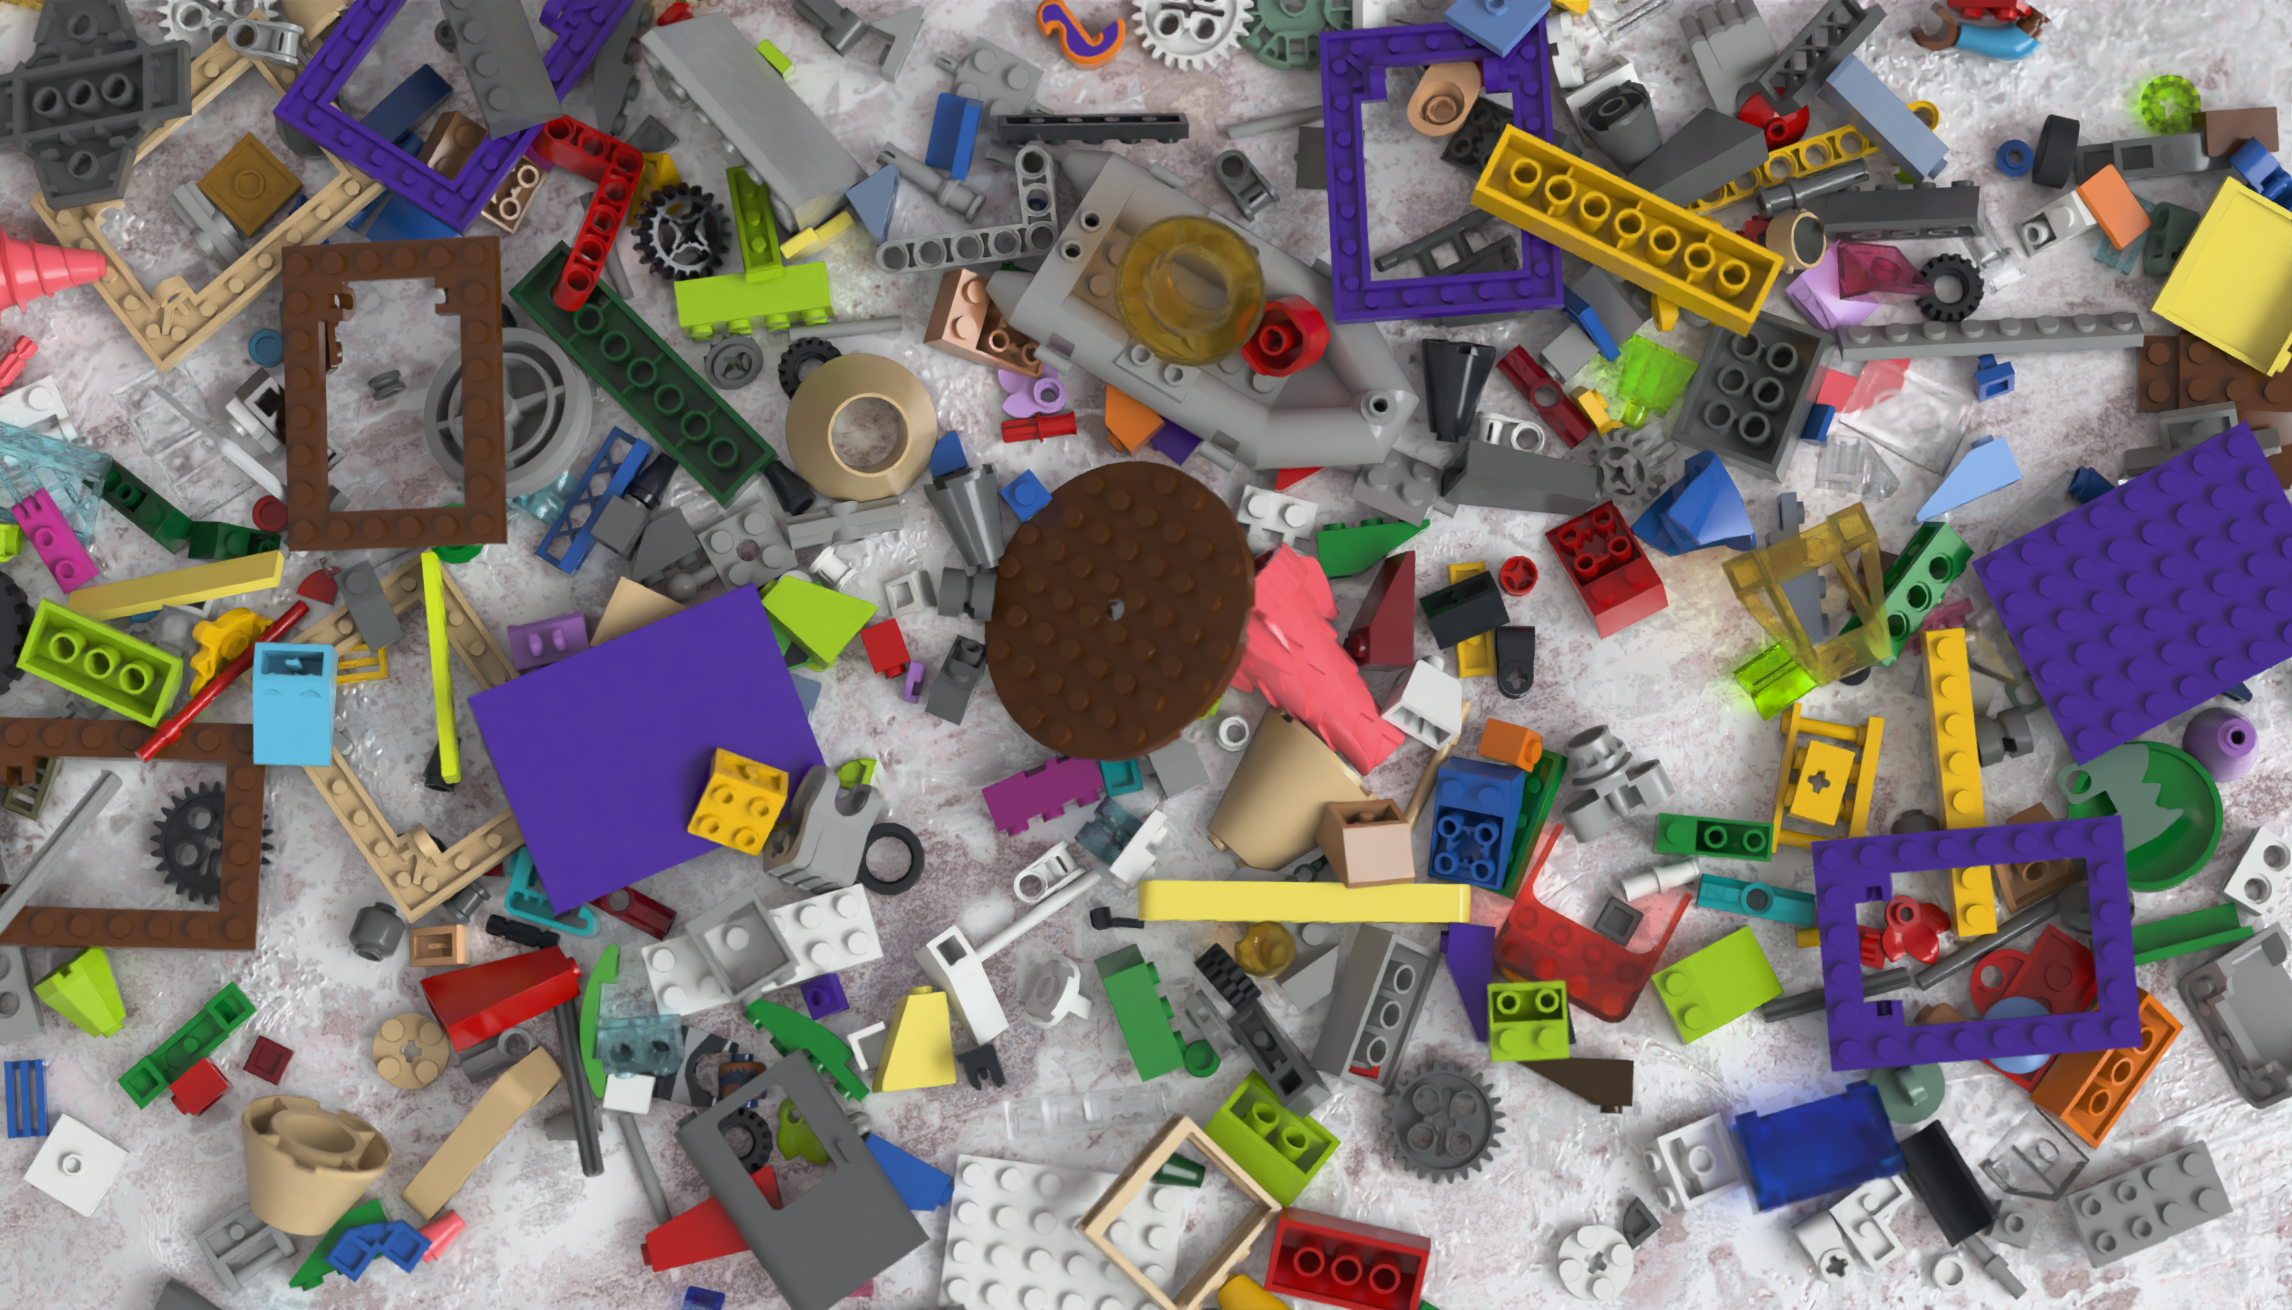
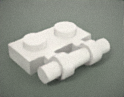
M1246 485L1236 523L1251 526L1248 536L1245 535L1250 547L1251 556L1255 557V553L1260 554L1276 544L1259 539L1262 529L1282 534V541L1285 544L1287 543L1298 556H1306L1307 551L1292 548L1294 538L1310 541L1319 503Z

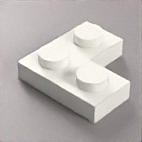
M1891 1165L1886 1166L1828 1209V1212L1872 1272L1878 1271L1906 1250L1883 1219L1913 1197V1194Z

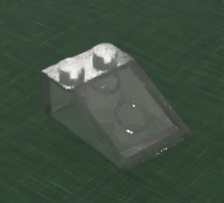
M1868 360L1838 422L1904 460L1944 478L1977 409L1975 399L1887 360Z

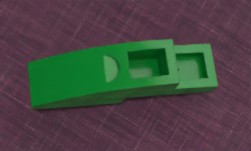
M758 999L746 1006L747 1010L743 1013L744 1017L758 1031L764 1026L774 1036L769 1042L784 1058L800 1048L803 1052L808 1049L812 1053L807 1057L811 1064L822 1075L828 1070L838 1080L833 1086L848 1102L855 1098L861 1103L871 1093L865 1084L846 1066L855 1056L853 1050L825 1027L798 1012L768 1001Z

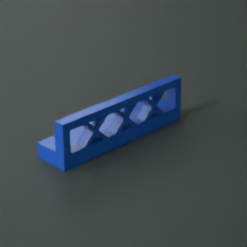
M614 426L534 554L575 578L597 543L590 534L591 530L612 496L615 494L623 499L631 488L630 483L640 474L654 452L652 446ZM619 437L633 447L622 463L613 465L610 450ZM607 458L608 466L599 468L604 459ZM610 471L612 480L602 495L593 497L590 481L594 475ZM586 489L588 498L579 500ZM590 503L591 514L582 527L573 529L570 513L574 507ZM566 521L568 530L559 532ZM570 536L571 546L561 561L547 553L554 539Z

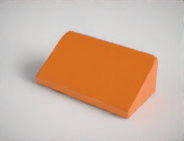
M2107 164L2091 173L2076 188L2077 193L2118 251L2132 242L2152 224L2151 219L2112 164Z

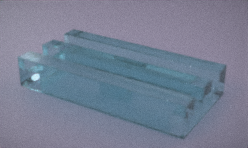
M2133 194L2142 208L2149 211L2148 217L2150 218L2156 204ZM2150 227L2136 238L2125 263L2119 261L2124 248L2119 251L2115 248L2112 256L2106 254L2111 243L2106 233L2093 260L2098 263L2107 264V267L2113 270L2117 269L2121 271L2120 273L2128 276L2147 238Z

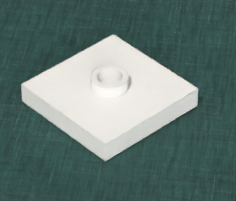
M63 1113L23 1179L86 1218H90L130 1152L70 1115Z

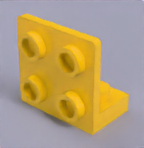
M717 747L711 759L710 780L688 824V832L758 856L786 801L789 773Z

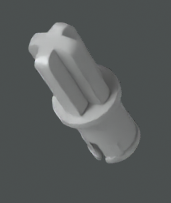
M991 139L986 151L985 163L999 165L1016 171L1015 158L1022 148ZM1031 152L1027 154L1024 159L1025 168L1031 173L1039 172L1043 167L1042 156ZM1052 159L1055 180H1057L1061 170V162Z

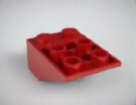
M1612 499L1584 513L1582 516H1578L1545 533L1584 612L1601 640L1669 606L1663 582L1618 508L1613 506Z

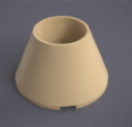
M853 353L827 361L810 375H807L801 382L788 407L785 433L787 447L793 463L802 477L814 489L839 502L857 501L858 503L898 496L917 481L932 457L937 436V421L933 403L928 392L911 371L883 356ZM863 397L884 399L891 405L898 420V437L893 449L883 460L873 465L859 467L842 462L832 444V427L836 416L843 407L856 399Z
M270 1095L256 1098L247 1104L246 1110L241 1117L248 1197L251 1210L262 1221L289 1233L307 1236L326 1233L388 1169L392 1157L390 1144L372 1125L348 1111L341 1109L340 1114L337 1115L317 1108L320 1101L289 1095Z

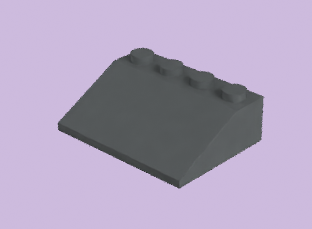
M1762 310L1759 311L1746 338L1721 325L1714 326L1670 438L1700 452L1711 450L1725 463L1783 484L1837 348V343L1830 333Z

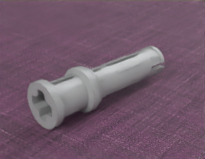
M889 141L884 145L885 153L880 151L876 160L877 163L884 166L889 164L898 165L900 176L935 196V202H937L938 206L951 208L964 216V221L968 224H971L976 219L986 202L987 195L974 193L961 185L959 179L950 178V176L946 178L892 145Z

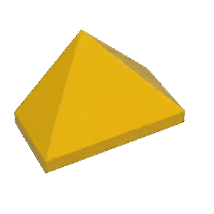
M641 152L645 161L644 168L631 197L626 226L640 228L641 224L637 223L633 217L635 214H645L639 204L645 200L651 201L650 193L652 191L659 190L662 192L664 185L672 184L676 188L678 183H682L671 156L668 154ZM675 203L665 212L671 216L685 205Z

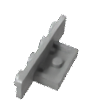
M2235 401L2158 412L2163 445L2127 450L2128 475H2141L2238 425ZM2278 428L2252 431L2266 458L2272 454L2281 453Z

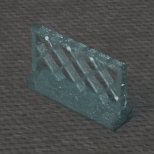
M0 421V458L6 455L14 457L23 469V471L9 478L0 463V480L2 481L0 482V489L5 487L15 504L19 502L23 505V498L13 482L27 475L36 491L40 488L45 489L34 471L42 466L52 469L59 482L46 488L48 493H51L63 486L73 505L60 512L64 516L76 509L85 521L84 530L80 532L72 529L81 544L88 546L92 541L106 474L110 471L113 456ZM77 478L94 482L92 494L83 500L80 499L70 483ZM89 503L88 510L85 507V504ZM0 507V519L18 523L11 511V507L8 509Z

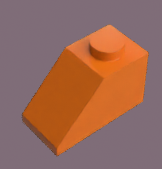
M1107 384L1105 426L1110 433L1105 438L1118 453L1121 454L1126 450L1133 457L1151 438L1165 427V423L1156 412Z

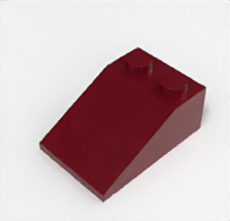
M1405 551L1384 560L1348 631V638L1344 639L1343 648L1351 655L1361 671L1392 672L1414 665L1415 551Z

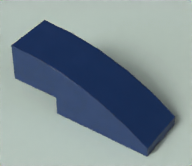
M426 63L386 96L359 123L397 146L399 143H403L411 132L414 133L455 89Z

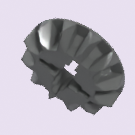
M739 332L736 336L732 337L723 335L722 340L716 345L710 343V352L708 355L703 356L705 362L704 372L709 381L715 386L727 390L739 389L748 385L758 376L763 366V353L760 346L752 337H744ZM726 355L731 357L737 356L742 366L735 365L734 363L727 364L724 357Z

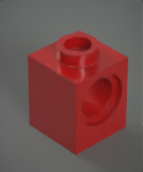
M895 618L859 631L877 677L884 675L885 679L889 680L907 673L905 666L910 665L911 658Z
M203 1057L169 1086L175 1094L170 1099L183 1115H187L190 1112L192 1116L200 1117L231 1091L234 1086L211 1058Z

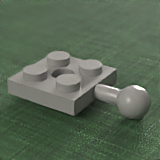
M762 499L696 535L711 563L690 575L684 572L673 574L667 581L666 590L672 600L680 603L687 602L694 597L697 587L717 576L727 593L753 582L756 590L766 586L772 578L777 580L784 573L799 568L800 565ZM745 541L754 542L759 548L758 556L752 561H744L737 555L738 546Z

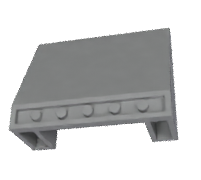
M723 11L651 29L640 39L645 49L641 55L646 60L644 62L649 67L648 70L652 74V79L656 82L655 86L669 101L675 97L682 105L690 99L696 105L692 112L706 128L713 125L722 136L717 140L732 157L738 153L745 160L747 165L743 169L757 185L764 182L769 187L772 194L768 197L772 201L771 205L774 207V212L777 215L776 218L779 220L781 228L790 238L808 226L816 230L840 214L849 206L845 192L870 177Z

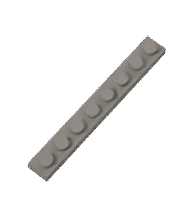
M2115 312L2113 314L2099 315L2082 313L2076 316L2059 317L2043 315L2038 318L2019 319L2005 317L1999 320L1967 319L1958 322L1929 321L1918 324L1853 325L1851 327H1838L1836 341L1842 362L2143 347L2144 332L2137 313Z

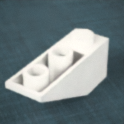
M956 924L913 954L939 992H946L947 1004L978 1048L1009 1027L977 954Z

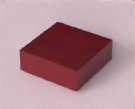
M259 1035L243 1070L279 1086L295 1051Z

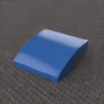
M394 193L364 237L370 242L453 238L460 237L461 235Z

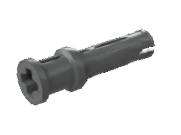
M1858 158L1807 177L1797 179L1796 177L1789 176L1784 178L1782 183L1767 188L1762 186L1755 187L1753 190L1755 205L1760 216L1766 220L1772 217V213L1790 207L1796 210L1801 208L1805 201L1869 181V175L1866 174L1869 173L1864 159Z

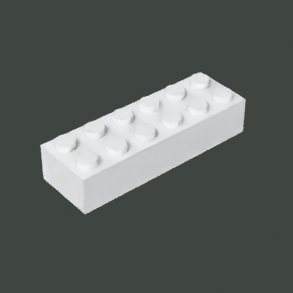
M862 883L768 910L801 965L794 969L797 975L778 987L775 982H772L761 990L763 994L811 981L827 973L834 974L885 959L865 886ZM758 914L720 924L704 934L737 990L786 961ZM690 934L641 948L662 1022L668 1023L732 1004Z

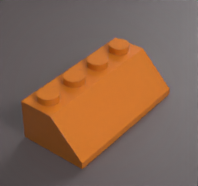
M2138 986L2137 994L2142 1047L2059 1053L2054 1064L2029 1097V1100L2048 1117L2095 1150L2184 1027L2149 992ZM2098 1002L2091 1011H2099Z

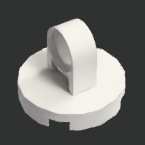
M1061 953L1047 955L1050 960L1044 966L1037 963L1024 982L1020 993V1001L1025 1003V1011H1020L1021 1017L1027 1023L1041 1029H1048L1056 1025L1068 1012L1087 1020L1095 1002L1077 994L1081 976L1078 964Z

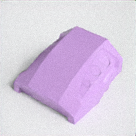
M1840 239L1825 252L1823 260L1817 267L1806 269L1783 292L1812 328L1830 333L1836 343L1838 327L1860 325L1889 298L1880 285L1854 259Z

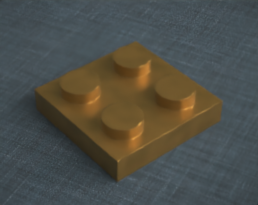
M250 131L196 184L251 239L304 187V184Z

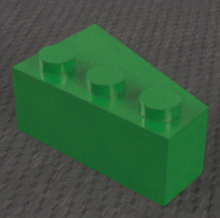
M1137 943L1095 959V964L1142 1082L1185 1066L1181 1054L1188 1050L1180 1030L1172 1032L1168 1019L1173 1018L1174 1014L1167 997H1158L1154 985L1161 983L1153 961L1145 963Z

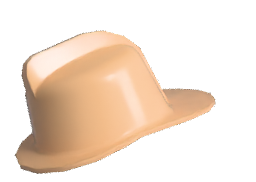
M1470 61L1432 64L1427 69L1407 106L1408 120L1416 131L1436 139L1437 137L1450 136L1464 125L1481 88V75L1475 63Z

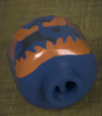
M731 1054V1062L722 1063L718 1067V1097L723 1100L766 1071L767 1066L763 1062L754 1061V1054ZM768 1089L739 1108H758V1102L766 1099Z

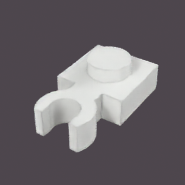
M237 397L225 406L232 414L227 421L242 436L249 432L273 457L284 448L283 444Z

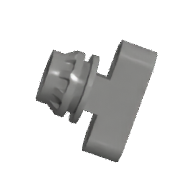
M1598 725L1582 731L1563 746V750L1568 757L1566 769L1570 778H1573L1572 785L1577 791L1592 790V792L1570 803L1562 811L1578 843L1589 842L1612 830L1608 821L1617 816L1621 818L1628 817L1631 813L1630 809L1643 803L1644 806L1650 809L1669 798L1675 791L1658 759L1647 761L1625 773L1633 764L1634 757L1631 752L1627 751L1623 740L1612 735L1607 725Z

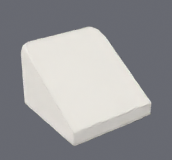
M927 570L911 571L883 582L893 618L929 609L937 605Z

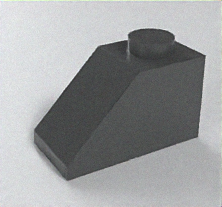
M369 560L333 576L371 653L406 637Z

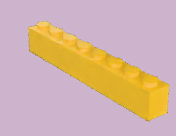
M1949 627L1919 631L1941 830L1985 827L1964 628ZM1990 865L1945 869L1952 934L1964 937L1997 933Z

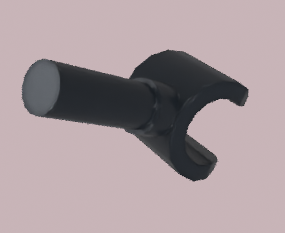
M1110 906L1096 908L1089 912L1091 924L1096 930L1113 927L1144 928V921L1121 917L1112 918Z

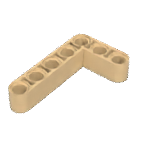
M539 1046L507 1070L490 1087L405 1188L400 1198L429 1223L449 1203L521 1116L549 1095L566 1077L564 1067L542 1046Z

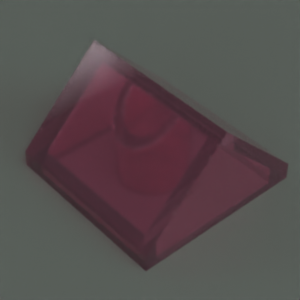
M1840 241L1837 245L1840 300L1898 305L1931 297L1936 291L1896 246Z

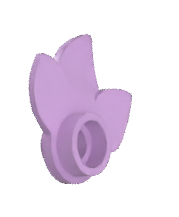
M1045 363L1040 379L1022 376L1001 369L997 370L1000 386L1005 393L1010 395L1004 401L1001 408L1008 415L1024 419L1038 412L1046 415L1055 414L1064 407L1067 399L1066 388L1057 379L1058 371ZM1046 391L1052 392L1055 399L1051 402H1045L1042 400L1041 394Z

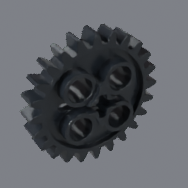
M219 781L215 782L212 791H209L206 783L200 782L198 794H195L191 788L185 787L186 799L184 800L173 795L171 799L175 808L173 810L165 807L160 809L167 817L166 821H154L153 823L162 830L161 835L150 837V840L160 843V848L151 852V856L163 859V862L155 868L156 871L169 872L164 883L171 885L178 882L175 893L180 896L189 889V901L196 902L199 896L203 894V900L206 905L212 904L214 895H217L220 901L221 878L216 873V864L222 859L224 821L218 833L217 828L220 814L225 809V793L223 792L222 783ZM207 809L211 816L210 823L204 829H197L194 826L193 817L197 811ZM264 815V824L271 819L269 815ZM264 829L262 865L272 866L273 862L264 857L265 852L276 850L275 846L266 843V838L276 834L272 829ZM217 833L216 839L222 842L219 849L213 848L210 852V847L205 845L207 837L214 838ZM187 845H194L198 853L197 859L191 865H184L180 859V852ZM209 855L206 874L201 876L199 873L200 869ZM261 871V879L264 880L266 876Z

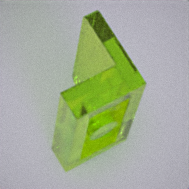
M1796 631L1732 672L1736 682L1750 696L1760 717L1764 721L1770 719L1826 681V676L1814 651Z

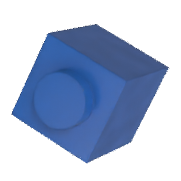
M1030 469L999 492L1001 499L1021 524L1026 523L1053 500Z

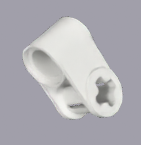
M1477 412L1476 418L1479 420L1475 440L1541 454L1544 448V433L1537 424L1513 419L1497 413ZM1492 426L1493 430L1491 440L1488 441L1487 438L1489 429ZM1524 432H1530L1537 437L1538 444L1531 450H1524L1518 446L1517 437Z
M1065 840L1037 858V861L1020 871L1013 883V893L1020 903L1025 905L1040 903L1055 891L1063 889L1086 872L1084 867L1077 865L1066 849L1068 844ZM1057 858H1058L1059 861L1062 863V865L1064 866V868L1066 869L1067 872H1065V871L1063 870V868L1061 867V865H1060V864L1058 863V861L1056 860ZM1026 877L1036 878L1041 884V891L1034 897L1025 896L1020 891V882Z
M1826 1209L1791 1227L1799 1246L1809 1258L1816 1273L1823 1282L1837 1285L1851 1278L1854 1272L1853 1259L1842 1241L1835 1222ZM1830 1257L1834 1261H1843L1844 1267L1840 1269L1841 1277H1838L1836 1273L1828 1274L1826 1268L1830 1266Z

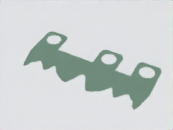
M2028 671L2009 680L2005 684V692L2014 707L2019 706L2024 715L2045 706L2041 695L2035 703L2028 705L2019 702L2015 696L2018 684L2023 681L2033 682ZM2142 743L2121 744L2081 766L2074 762L2062 768L2056 774V781L2069 803L2074 805L2080 804L2106 790L2118 813L2112 816L2121 815L2125 853L2159 836L2184 812V810L2179 808L2167 810L2164 807L2156 806L2155 802L2161 785L2160 783H2142L2148 768L2149 757L2148 747ZM2082 770L2090 776L2091 786L2087 792L2075 794L2068 789L2066 780L2073 771Z

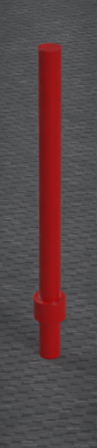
M298 600L177 714L170 720L164 719L154 729L156 733L135 752L136 756L142 762L147 763L166 744L172 745L182 735L181 730L254 663L255 642L275 643L309 611L308 606L301 600Z

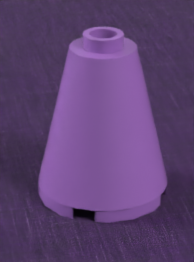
M2214 707L2197 714L2187 725L2182 737V746L2186 753L2201 763L2214 782L2225 783L2241 778L2253 767L2259 752V739L2255 727L2245 715L2231 708Z

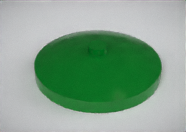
M2135 741L2124 744L2142 743L2147 745L2149 751L2148 768L2142 783H2160L2161 789L2155 802L2156 806L2164 807L2167 810L2177 808L2184 810L2183 814L2159 836L2125 853L2127 883L2130 891L2136 893H2156L2170 890L2186 883L2208 864L2214 855L2221 837L2223 806L2220 793L2213 778L2194 757L2179 748L2165 743ZM2082 771L2072 790L2073 793L2083 794L2089 790L2091 778L2086 772ZM2106 790L2080 804L2074 805L2069 803L2068 819L2112 816L2118 813ZM2081 857L2080 859L2086 865L2085 857Z

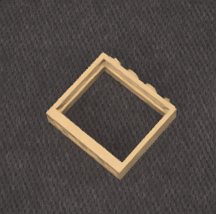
M1174 1112L1074 1228L1161 1310H1201L1203 1305L1201 1301L1210 1291L1214 1292L1224 1284L1228 1277L1226 1272L1235 1262L1239 1263L1249 1255L1253 1248L1251 1243L1260 1233L1264 1234L1273 1227L1271 1223L1283 1207L1186 1115ZM1187 1139L1255 1206L1171 1301L1101 1234L1183 1140Z

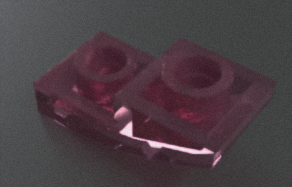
M1970 597L1937 612L1923 622L1919 631L1940 629L1939 625L1941 624L1944 625V628L1958 627L1966 624L1965 616L1974 612ZM1919 631L1910 636L1901 648L1902 653L1912 650L1914 657L1922 655Z

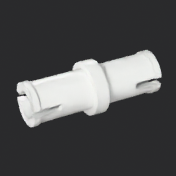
M1690 857L1687 860L1661 867L1659 864L1651 866V871L1627 879H1621L1620 887L1625 901L1629 903L1632 900L1659 893V895L1667 894L1670 888L1694 880H1700V875L1694 858Z

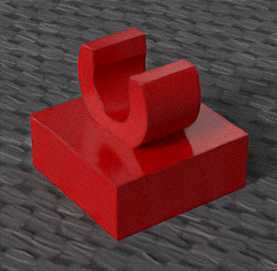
M1857 924L1861 965L1880 970L1883 969L1886 955L1882 950L1881 935L1884 930Z

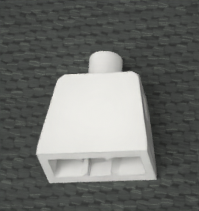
M1427 655L1422 660H1416L1413 666L1407 667L1397 676L1380 717L1439 751L1461 733L1462 686L1459 681L1443 673L1444 661L1440 657Z

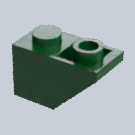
M193 521L188 559L215 563L279 550L282 535L224 522Z

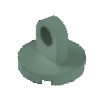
M1938 1063L1872 1068L1868 1081V1093L1873 1106L1883 1117L1896 1123L1914 1124L1928 1119L1938 1110L1945 1096V1079Z

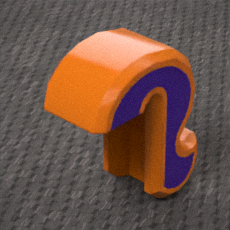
M1043 0L1036 10V25L1041 36L1049 40L1052 34H1059L1061 54L1067 63L1078 70L1094 71L1111 63L1124 48L1126 27L1122 17L1091 39L1063 0Z

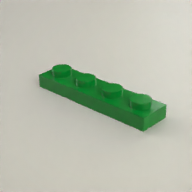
M1542 748L1541 757L1534 764L1532 773L1525 771L1522 804L1502 889L1495 890L1477 887L1515 901L1566 770L1567 757Z

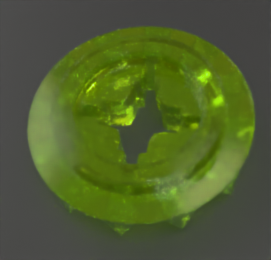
M2164 75L2149 83L2141 96L2140 113L2144 116L2148 127L2159 131L2161 135H2178L2192 127V113L2201 111V99L2196 87L2181 76ZM2175 91L2174 102L2175 105L2180 106L2181 110H2174L2165 119V107L2158 102L2166 101Z

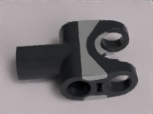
M670 1022L665 1042L626 1033L619 1053L618 1067L657 1076L652 1097L688 1106L711 1108L722 1099L712 1096L711 1092L704 1090L699 1085L696 1078L698 1063L704 1056L711 1053L725 1051L737 1054L739 1044L705 1030Z

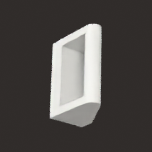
M1620 53L1584 72L1585 85L1565 89L1559 86L1554 89L1559 102L1586 148L1594 145V143L1584 134L1578 123L1579 118L1583 120L1578 108L1613 86H1619L1626 82L1628 87L1631 88L1628 84L1629 82L1640 83L1631 62Z

